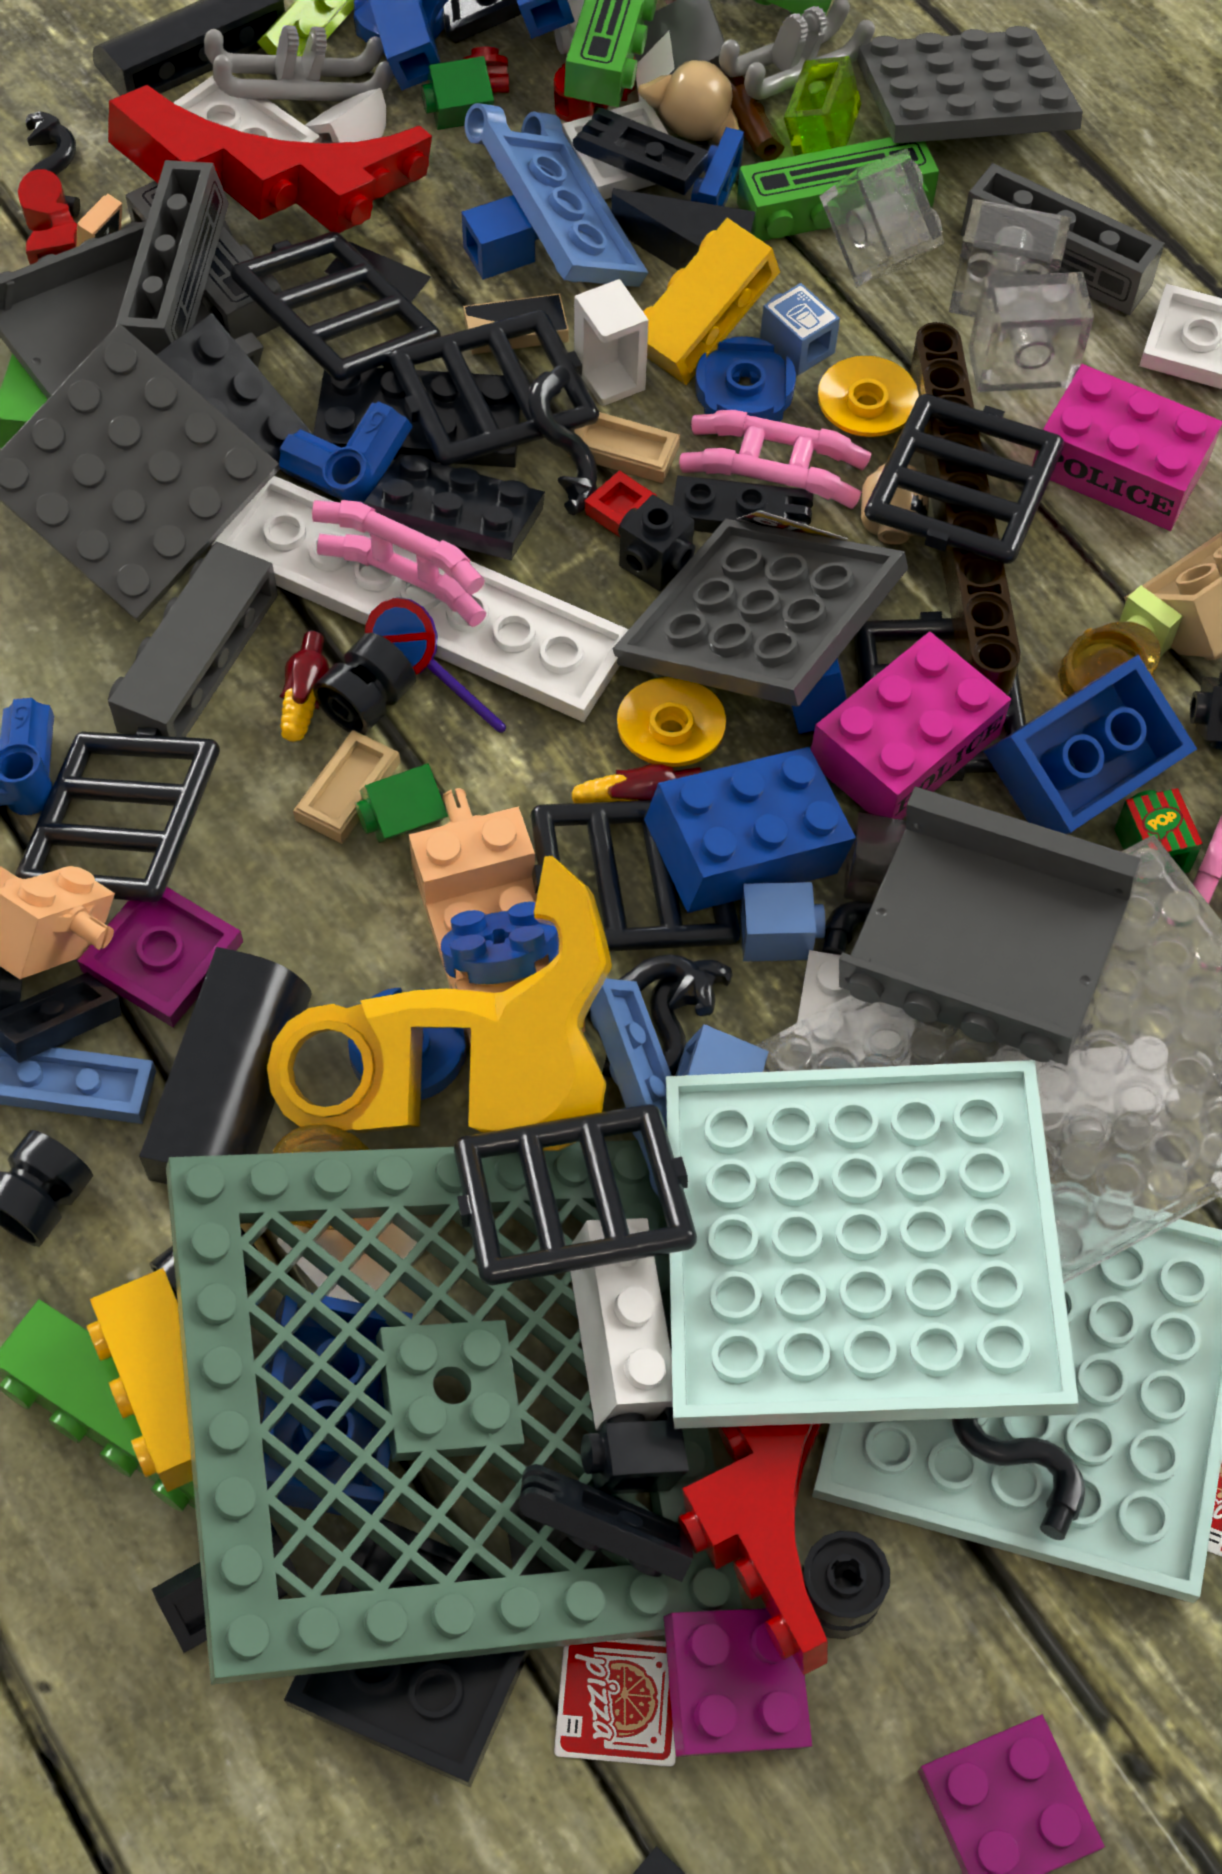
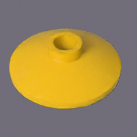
M855 356L837 362L824 373L818 388V402L825 417L839 429L864 437L884 436L902 429L916 399L919 397L915 381L904 368L890 360L876 356Z
M660 677L639 684L624 697L617 713V729L623 744L638 758L651 764L681 767L707 758L719 747L725 735L726 714L721 701L707 687L671 677Z

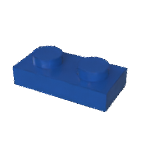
M726 127L719 145L712 144L710 146L708 166L705 168L706 175L704 178L698 177L695 181L691 201L725 206L741 167L744 131Z

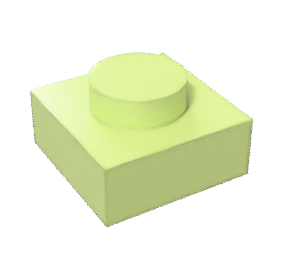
M1140 585L1127 597L1117 629L1135 637L1148 653L1159 659L1171 648L1183 616Z

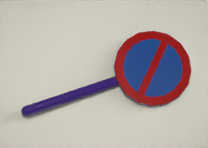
M396 597L381 602L371 611L365 625V633H375L392 642L410 661L416 675L421 674L428 668L497 732L503 733L506 730V725L433 659L437 651L438 634L433 618L423 606L411 599Z

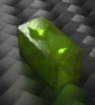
M850 56L805 60L784 115L794 156L848 145L862 104Z

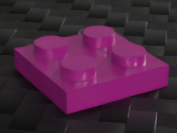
M166 887L162 898L157 902L128 900L107 925L114 930L110 943L100 950L91 944L77 962L81 972H88L107 988L174 1028L198 998L216 947L236 951L243 943V938L239 929Z
M767 1608L675 1612L663 1616L676 1757L794 1750L812 1747L805 1675L803 1676L793 1656L783 1660L774 1647L765 1626V1621L772 1618Z
M1043 1714L922 1765L918 1769L920 1778L963 1874H1048L1094 1854L1105 1847Z

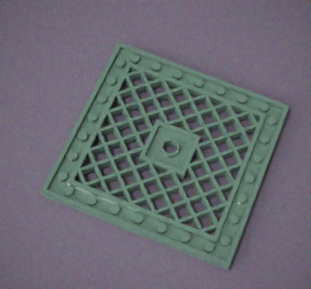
M638 1140L605 1141L626 1219L647 1218L649 1230L668 1227L660 1199L651 1186L650 1172ZM576 1142L560 1151H544L557 1209H561L559 1211L561 1225L570 1214L582 1224H585L587 1220H600L598 1212L594 1208L596 1204L580 1142ZM454 1147L169 1157L166 1175L211 1685L665 1635L663 1616L670 1613L742 1609L733 1561L716 1570L705 1550L697 1554L693 1551V1560L681 1582L664 1574L660 1577L646 1575L634 1568L628 1559L602 1549L600 1551L618 1566L584 1569L596 1551L584 1549L574 1563L546 1540L554 1528L544 1524L537 1533L509 1510L520 1496L522 1475L527 1467L508 1452H518L525 1443L523 1434L543 1449L532 1465L538 1464L543 1466L547 1459L552 1456L578 1477L577 1481L594 1487L592 1474H586L583 1469L581 1455L562 1440L575 1423H578L589 1433H598L599 1431L595 1430L593 1411L588 1407L591 1403L589 1390L579 1400L552 1379L565 1361L587 1378L583 1350L578 1347V1344L581 1342L580 1329L570 1340L543 1319L555 1302L578 1319L574 1291L568 1287L572 1282L571 1272H567L561 1280L554 1275L528 1279L548 1295L534 1312L508 1291L514 1282L499 1285H487L482 1282L479 1277L478 1267L473 1263L476 1260L474 1247L464 1256L439 1236L451 1220H454L462 1227L457 1196H462L463 1193ZM519 1153L482 1158L492 1212L502 1211L495 1220L502 1257L525 1253L499 1232L509 1219L513 1217L537 1236ZM442 1214L431 1228L415 1217V1215ZM381 1217L369 1231L352 1219ZM318 1220L306 1234L289 1222ZM254 1223L241 1237L240 1224ZM391 1223L417 1242L404 1259L378 1240L379 1236ZM329 1226H332L355 1245L341 1263L316 1243ZM465 1227L464 1229L471 1234L470 1227ZM267 1228L293 1248L277 1266L252 1246ZM564 1234L566 1245H571L573 1240ZM538 1238L527 1252L540 1250ZM426 1250L452 1270L439 1287L412 1267ZM669 1253L654 1256L672 1354ZM364 1254H367L390 1273L389 1277L376 1291L350 1271ZM302 1256L328 1276L313 1295L287 1275ZM244 1264L264 1279L249 1297L247 1296ZM460 1278L487 1298L475 1315H472L447 1295ZM399 1281L426 1302L412 1319L385 1299ZM337 1284L357 1301L364 1303V1306L349 1323L321 1302ZM274 1288L283 1296H289L297 1303V1307L300 1308L284 1327L258 1307ZM495 1305L522 1326V1329L510 1344L506 1320L483 1321ZM434 1309L452 1322L422 1325ZM373 1311L386 1320L385 1323L390 1326L380 1328L376 1335L377 1346L357 1331ZM308 1317H311L336 1337L320 1356L293 1335ZM251 1326L271 1341L255 1360ZM530 1333L558 1355L545 1372L517 1351ZM345 1344L354 1353L356 1352L364 1358L365 1362L371 1366L357 1385H354L329 1364ZM280 1349H283L288 1356L307 1370L291 1390L264 1369ZM514 1373L533 1387L520 1405L518 1404ZM379 1375H381L385 1409L365 1394V1391ZM439 1376H452L459 1380L465 1389V1400L458 1404H449L442 1401L434 1391V1379ZM316 1378L343 1399L342 1403L327 1420L300 1398ZM257 1388L278 1404L262 1424H260ZM539 1394L543 1395L568 1415L555 1434L526 1412ZM352 1407L380 1429L364 1450L336 1428ZM287 1412L315 1434L298 1455L270 1433ZM682 1428L689 1471L670 1491L649 1492L653 1513L679 1523L678 1517L685 1514L682 1488L716 1472L708 1428ZM387 1437L389 1438L392 1462L416 1460L401 1479L372 1457ZM323 1442L351 1463V1466L335 1485L307 1463L308 1459ZM263 1451L285 1468L268 1490ZM480 1455L465 1474L446 1459V1457ZM487 1461L516 1483L502 1504L473 1481ZM424 1466L453 1488L438 1509L409 1487V1484ZM360 1471L388 1493L387 1497L372 1515L343 1492ZM293 1477H296L323 1499L305 1521L277 1499V1496ZM638 1493L611 1494L648 1510L635 1499ZM460 1496H463L490 1518L475 1539L445 1516ZM396 1501L426 1524L410 1545H407L380 1523ZM330 1507L334 1508L359 1529V1532L343 1552L314 1529L315 1525ZM270 1517L293 1535L275 1558ZM497 1525L527 1548L512 1569L482 1546ZM432 1531L436 1532L463 1554L447 1576L417 1553ZM367 1537L397 1560L381 1582H378L350 1559ZM301 1543L330 1566L313 1589L283 1566ZM534 1555L555 1571L553 1573L519 1576ZM470 1561L492 1578L455 1582ZM404 1567L427 1584L388 1589ZM338 1573L361 1591L322 1595ZM277 1585L293 1598L278 1600Z

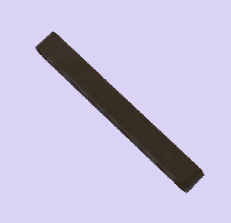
M941 322L927 323L920 327L916 334L910 375L917 385L919 396L930 394L974 408L959 332L953 326ZM930 418L924 433L982 451L979 432L939 419ZM924 455L926 473L928 475L991 494L986 474ZM931 498L935 519L999 539L994 518ZM947 546L945 552L940 550L957 654L1006 695L1010 696L1021 652L1004 564Z

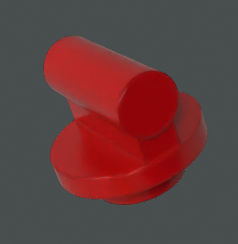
M483 46L472 48L471 55L463 59L484 56L492 93H509L508 58L499 55V49L495 47Z

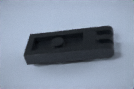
M604 108L597 109L592 116V120H589L582 128V131L573 139V146L580 153L684 196L708 166L707 150Z
M677 475L673 505L683 509L690 518L695 520L694 531L714 533L725 519L739 521L736 518L757 511H764L809 526L812 519L811 508L813 507L814 494L806 489Z
M533 1464L523 1471L519 1509L524 1516L566 1533L571 1541L584 1549L591 1551L605 1549L628 1559L634 1568L646 1575L660 1577L664 1574L678 1581H683L693 1560V1546L682 1531L679 1523L544 1466Z

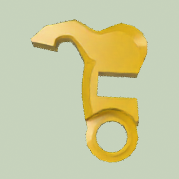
M553 856L544 857L534 908V918L540 924L556 927L559 937V954L545 968L504 992L490 993L447 988L414 990L360 1000L361 1004L349 1008L335 1004L312 1007L289 1020L273 1041L267 1064L270 1092L283 1115L302 1129L324 1134L354 1130L356 1133L420 1127L423 1028H471L468 1127L486 1133L601 1113L606 1081L581 1029H583L584 1019L592 1002L612 968V963L601 918L590 888ZM333 1030L342 1032L354 1041L361 1052L364 1070L361 1083L350 1098L339 1105L323 1107L315 1105L302 1095L295 1083L293 1068L296 1055L305 1041L317 1033ZM576 1142L545 1147L543 1150L560 1151Z

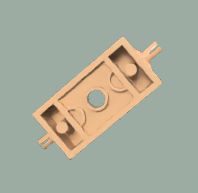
M461 788L455 789L456 802L452 790L447 791L442 796L450 822L444 826L409 834L412 869L443 967L441 941L452 930L450 920L456 914L469 910L482 911L485 915L508 911L518 903L536 902L537 898L532 877L535 865V852L519 806L483 816H472L466 792ZM548 954L544 958L535 961L536 972L549 964ZM456 970L455 979L445 971L450 989L490 993L504 992L527 978L498 984L469 983L467 972ZM585 1019L583 1029H581L582 1032H585ZM463 1028L470 1050L471 1028Z
M72 865L28 879L18 878L0 866V967L18 979H23L80 958L91 944L98 950L105 948L112 940L114 934L113 928L106 926L105 923L115 893L96 882L90 872Z

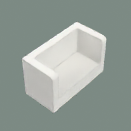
M618 279L575 295L574 351L582 363L581 377L598 403L605 406L644 391L646 387L648 318L622 281Z

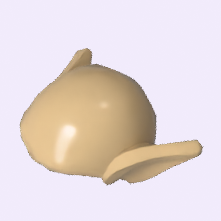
M686 61L673 74L661 75L638 87L639 95L651 107L658 109L665 125L678 136L693 141L711 139L719 144L726 127L739 130L737 118L731 108L733 98L731 82L715 64L707 61Z

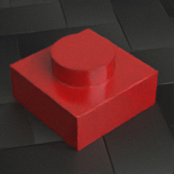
M619 470L584 500L585 512L587 516L620 537L618 528L626 513L632 508L638 509L654 493Z

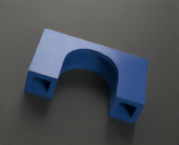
M369 0L386 59L401 90L427 81L429 65L441 63L434 40L433 29L438 13L449 0ZM517 0L531 39L575 22L568 0Z

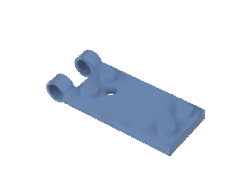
M480 103L473 104L465 117V133L471 143L485 145L495 162L496 169L502 174L555 264L556 271L562 276L563 280L607 284L620 279L624 286L639 287L649 272L563 133L562 124L558 116L548 113L530 112L523 121L521 132L511 131L508 127L505 113L501 107Z

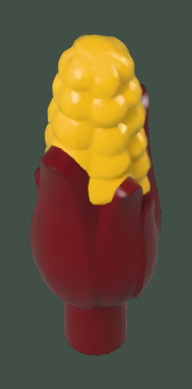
M306 632L303 636L300 651L294 653L286 662L285 684L279 696L284 699L282 702L280 727L282 737L289 742L300 741L304 738L311 723L313 711L320 708L314 696L313 687L329 670V664L327 659L321 655L325 639L319 632Z
M648 764L640 768L616 770L614 775H607L576 785L572 791V800L574 803L652 800L658 783L702 773L700 767L674 771L673 767L664 764Z

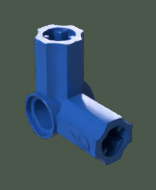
M379 401L371 403L345 447H338L299 429L294 434H288L281 445L279 466L285 474L340 499V501H356L364 504L367 497L385 474L413 426L406 417L399 414L392 407ZM359 475L353 482L348 484L353 477Z
M33 698L13 699L12 704L3 709L0 735V806L7 805L11 811L19 815H32L42 811L53 787L49 773L54 714L50 705L36 702Z

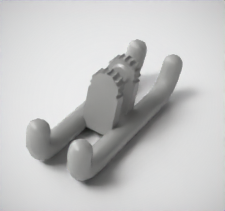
M835 0L827 16L825 15L826 12H823V8L820 9L819 6H813L804 10V13L801 14L802 16H800V13H794L785 17L775 42L738 56L740 53L738 42L733 39L725 41L719 56L720 69L729 77H738L746 74L744 85L747 95L755 100L766 99L854 62L859 55V46L870 43L875 32V26L870 20H862L851 39L843 47L816 58L821 44L828 41L843 25L849 13L850 4L848 0ZM774 63L782 71L764 78L766 73L765 66Z
M284 25L282 27L276 55L228 53L223 49V35L216 29L209 30L204 38L205 54L213 65L214 81L221 91L237 98L342 102L358 94L381 88L383 93L388 89L394 74L387 61L379 63L384 49L381 38L377 36L371 37L366 44L365 50L353 58L325 57L327 35L325 33L326 30L322 27H312L310 29L311 31L309 32L302 56H297L299 36L296 26ZM378 64L374 75L365 82H320L321 76H361L370 72ZM232 73L276 75L277 80L240 79L233 76Z

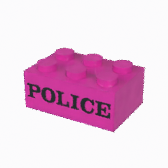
M1081 364L1043 428L1045 431L1060 435L1064 440V448L1050 481L1171 531L1210 460L1222 427V421ZM1036 450V453H1035V457H1034V461H1033L1032 467H1033L1034 462H1035V460H1036V458H1037V455H1038V453H1039V451H1037V450Z
M929 631L815 725L811 750L823 774L889 831L906 816L907 803L915 786L934 792L1000 735L1011 698Z

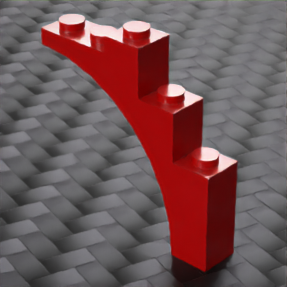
M148 85L109 100L108 142L155 182H159L165 160L213 163L223 190L258 220H262L297 204L330 232L341 233L371 218L373 200L426 176L429 166L432 135L421 126H416L391 136L358 142L309 143L278 140L244 133L206 120L174 104Z
M822 1423L718 1427L723 1444L734 1463L682 1488L685 1514L678 1517L680 1526L692 1544L694 1553L697 1554L705 1550L716 1570L734 1561L735 1573L749 1599L752 1600L760 1596L772 1617L765 1621V1626L778 1654L783 1660L793 1656L804 1676L827 1664L828 1640L806 1592L795 1542V1511L804 1465Z

